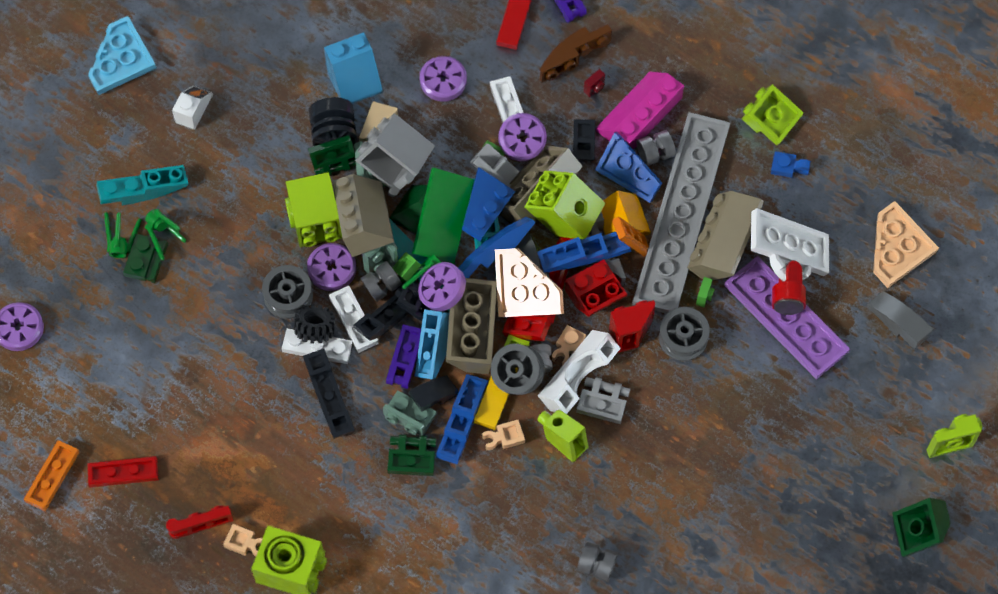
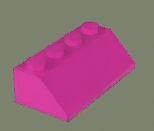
M649 72L595 128V131L609 142L614 132H618L634 150L637 147V140L646 137L682 99L684 85L668 73Z

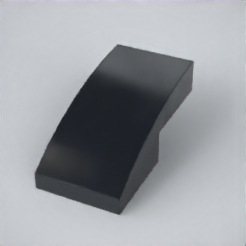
M574 119L573 155L577 160L594 161L595 120Z
M412 285L403 289L397 300V303L404 310L420 321H423L424 310H431L420 300L418 288Z
M447 375L435 378L409 390V395L421 412L438 402L441 405L456 397L459 393Z

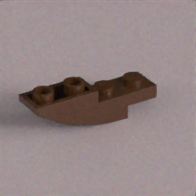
M607 24L590 33L586 27H583L565 38L555 47L541 66L540 82L552 81L564 72L573 71L579 65L580 56H586L592 50L608 45L612 37V30Z

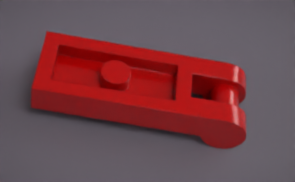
M219 505L213 507L209 512L193 513L188 518L180 521L174 518L169 519L166 523V528L171 538L178 539L233 522L234 520L229 505L225 507Z

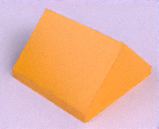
M617 190L603 200L605 205L601 213L604 218L603 231L605 235L616 232L612 220L617 217H621L644 235L651 234L636 194Z

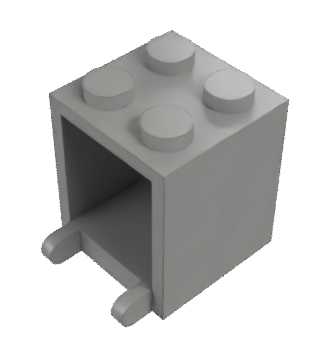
M394 113L388 119L384 117L377 128L374 127L367 135L369 140L359 147L358 152L360 154L355 161L389 187V196L395 197L400 189L413 181L435 145Z

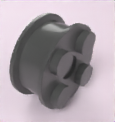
M292 265L279 266L271 270L264 278L262 284L264 302L268 310L275 316L287 319L295 318V313L298 312L299 308L303 309V306L306 305L310 307L313 299L311 281L307 273L301 268Z
M678 307L669 311L663 317L660 324L659 344L662 350L669 357L680 361L697 358L704 352L708 343L710 333L708 321L702 313L690 307Z
M506 345L495 354L491 362V376L494 383L499 389L509 394L524 395L531 393L538 388L544 378L545 366L542 357L535 349L526 345Z

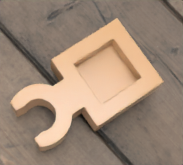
M566 325L556 342V346L560 349L553 352L552 361H555L558 356L564 357L563 366L569 359V354L574 353L587 335Z
M519 420L497 425V432L485 431L482 434L483 439L491 438L493 442L486 444V450L495 449L497 444H502L503 449L525 443Z
M233 524L223 546L245 556L247 551L250 550L256 557L258 553L256 548L261 545L263 538L253 539L255 536L253 531Z

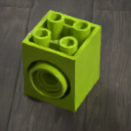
M544 171L524 208L555 236L585 239L603 209L605 202L574 173Z
M329 172L286 181L289 198H285L290 226L296 229L299 246L312 247L317 243H330L342 238L337 204Z
M267 526L252 566V572L258 584L291 594L315 593L318 588L319 579H317L319 571L324 570L327 558H325L322 542Z

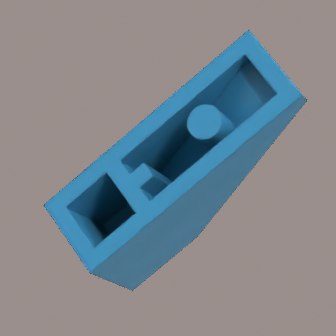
M424 310L414 377L432 380L437 377L447 352L449 313Z

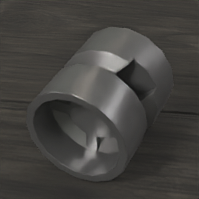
M667 130L655 133L653 138L647 136L637 140L640 158L647 166L657 163L659 158L665 160L676 155L673 140Z
M387 261L376 267L375 273L369 272L360 278L376 302L385 297L388 290L394 291L402 285L399 277ZM381 279L383 283L378 285L377 283Z
M587 542L577 571L588 575L593 572L596 578L609 581L618 553L609 549L601 551L600 546Z

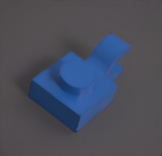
M775 151L771 174L792 178L793 172L808 175L811 161L805 159L796 161V155Z

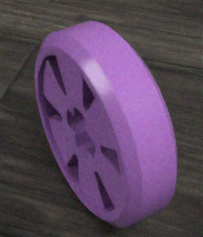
M435 57L426 62L420 71V86L423 92L433 100H453L460 96L466 87V70L458 60L452 57ZM441 76H446L444 82L440 81Z
M517 113L508 117L503 122L498 134V141L502 151L509 158L516 161H529L536 158L545 147L547 139L546 130L542 122L535 116L527 113ZM520 132H524V136H528L524 142H521V139H517Z
M327 243L321 245L308 258V275L313 284L320 289L326 291L340 290L348 286L355 277V257H352L348 248L341 244ZM332 263H334L336 269L332 268V271L328 270L327 265L331 266Z
M441 262L435 264L424 273L420 280L418 288L420 300L431 310H448L456 305L463 296L466 279L463 272L452 263Z
M16 302L0 310L1 346L11 351H22L31 348L39 341L43 334L44 324L40 313L35 307L27 303ZM21 323V329L16 331V324Z

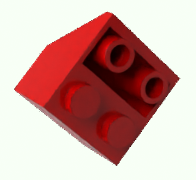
M604 259L566 279L565 291L575 307L588 317L627 296L626 291Z
M643 300L630 307L621 306L611 312L609 332L621 348L617 353L639 347L653 322L654 300L649 302Z

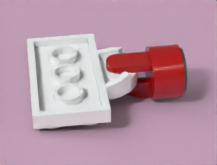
M758 208L751 212V251L768 256L774 273L779 277V283L772 287V308L784 315L798 314L806 308V287L802 284V281L809 277L811 272L821 276L829 273V234Z

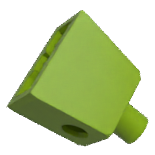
M557 410L553 415L547 411H543L539 415L538 422L543 425L546 439L574 463L589 447L585 427L561 410Z

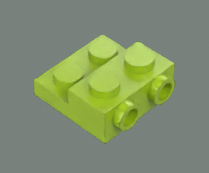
M772 84L766 89L762 87L755 94L757 100L754 104L750 102L743 109L742 112L745 115L742 117V120L756 133L761 131L775 145H778L800 119L803 112Z
M961 414L954 418L949 429L942 428L936 431L927 447L929 458L973 447L982 430L980 418L976 417L975 414L970 416Z

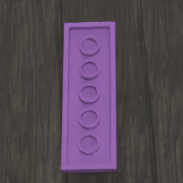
M757 256L734 274V276L729 278L724 286L817 380L847 355L850 348L807 305L802 312L794 315H784L776 312L772 308V287L779 283V277Z

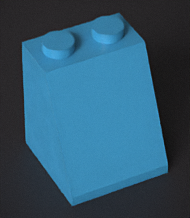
M364 32L324 47L327 73L339 98L356 103L383 92L373 50Z

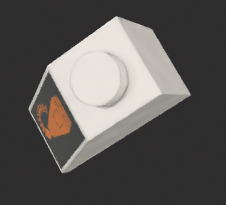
M195 86L181 92L172 109L175 123L195 130L213 93Z

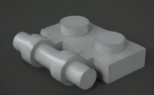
M586 377L584 386L591 387L592 391L582 389L576 413L621 424L627 401L619 399V395L628 397L630 388L623 387L622 384L616 382L615 384L604 382L598 377L595 379ZM599 391L610 392L612 396L600 394Z

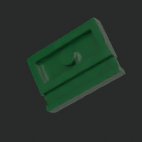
M136 234L123 271L125 277L142 281L148 280L152 283L156 282L162 260L156 251L151 237ZM158 240L163 255H165L168 243L166 240Z

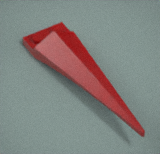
M560 237L556 245L574 238ZM568 269L549 272V278L561 290H563ZM556 314L508 317L502 333L505 337L511 335L520 339L544 341L550 325L554 323Z

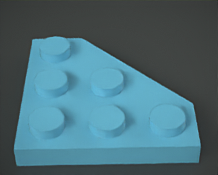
M128 16L108 25L103 43L101 42L96 54V61L93 68L89 71V79L98 95L156 69L152 57Z

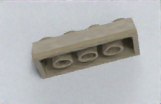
M545 146L536 158L530 160L510 182V188L515 193L500 215L511 223L524 217L531 218L536 222L537 218L524 207L543 172L574 173L577 176L578 171L582 168L569 148Z
M355 174L332 181L342 238L351 256L354 257L393 243L394 239L382 182Z
M734 191L718 194L713 201L712 210L705 220L706 224L698 237L697 246L690 256L687 268L702 279L706 277L717 280L734 276L751 235V212L756 208L761 210L764 201L760 198Z
M465 278L466 287L464 294L459 302L450 308L446 362L465 372L489 374L493 351L497 281Z

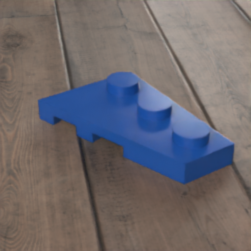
M614 132L595 170L649 203L652 202L662 182L618 132Z
M478 167L462 230L478 241H481L515 191Z

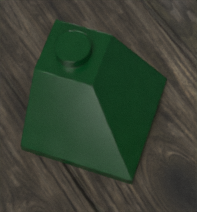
M411 185L389 217L393 223L416 235L428 185Z
M927 498L892 512L902 557L943 543L951 524L946 501Z

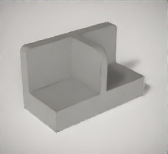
M485 144L470 161L477 169L478 167L508 187L511 186L509 183L519 173L507 161V158L498 153L490 144Z

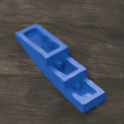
M524 217L506 226L481 244L458 268L463 272L465 278H469L479 265L488 269L495 260V250L515 249L536 222L531 218Z
M616 232L604 236H602V233L582 240L577 237L537 251L543 271L546 273L610 259L631 252V249L619 240Z
M466 374L452 407V413L445 427L444 436L437 450L436 458L458 465L488 380Z

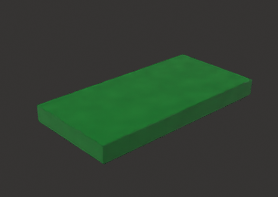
M438 168L431 169L412 254L425 258L435 254L442 262L455 264L474 179Z

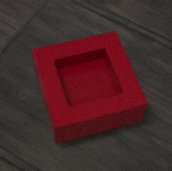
M598 69L584 81V93L588 97H591L594 93H599L604 88L605 73L602 70Z

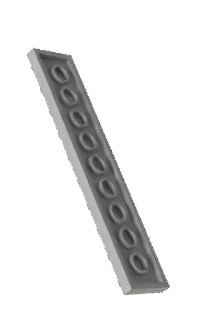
M688 112L633 299V305L643 300L648 302L654 300L655 311L666 314L678 308L689 271L687 267L690 262V256L695 250L730 122Z

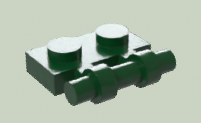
M349 135L307 148L315 175L329 172V175L332 176V173L341 170L345 172L350 170V167L356 166L355 152Z
M407 434L390 436V445H398V449H389L388 474L434 476L435 451H426L427 447H436V438H427V435L407 437ZM406 446H419V450H406Z

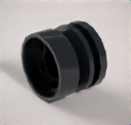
M331 97L311 104L309 107L310 125L312 126L313 146L348 135L352 145L356 143L357 133L352 102L344 98Z

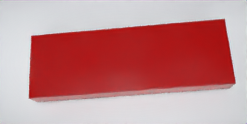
M509 0L497 37V46L517 50L532 0Z
M157 456L87 463L88 485L90 488L159 480Z

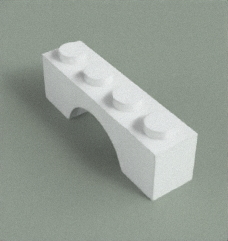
M592 330L540 392L538 397L550 411L556 412L561 410L567 414L580 399L577 395V388L582 379L592 370L607 365L621 348L609 333Z

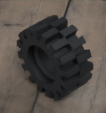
M312 304L310 308L307 305L303 306V309L299 308L294 318V333L297 335V338H303V341L306 343L308 340H311L310 343L312 344L315 341H318V344L322 343V340L328 341L329 338L333 337L335 329V315H333V311H329L327 307L322 309V305L315 307V304Z

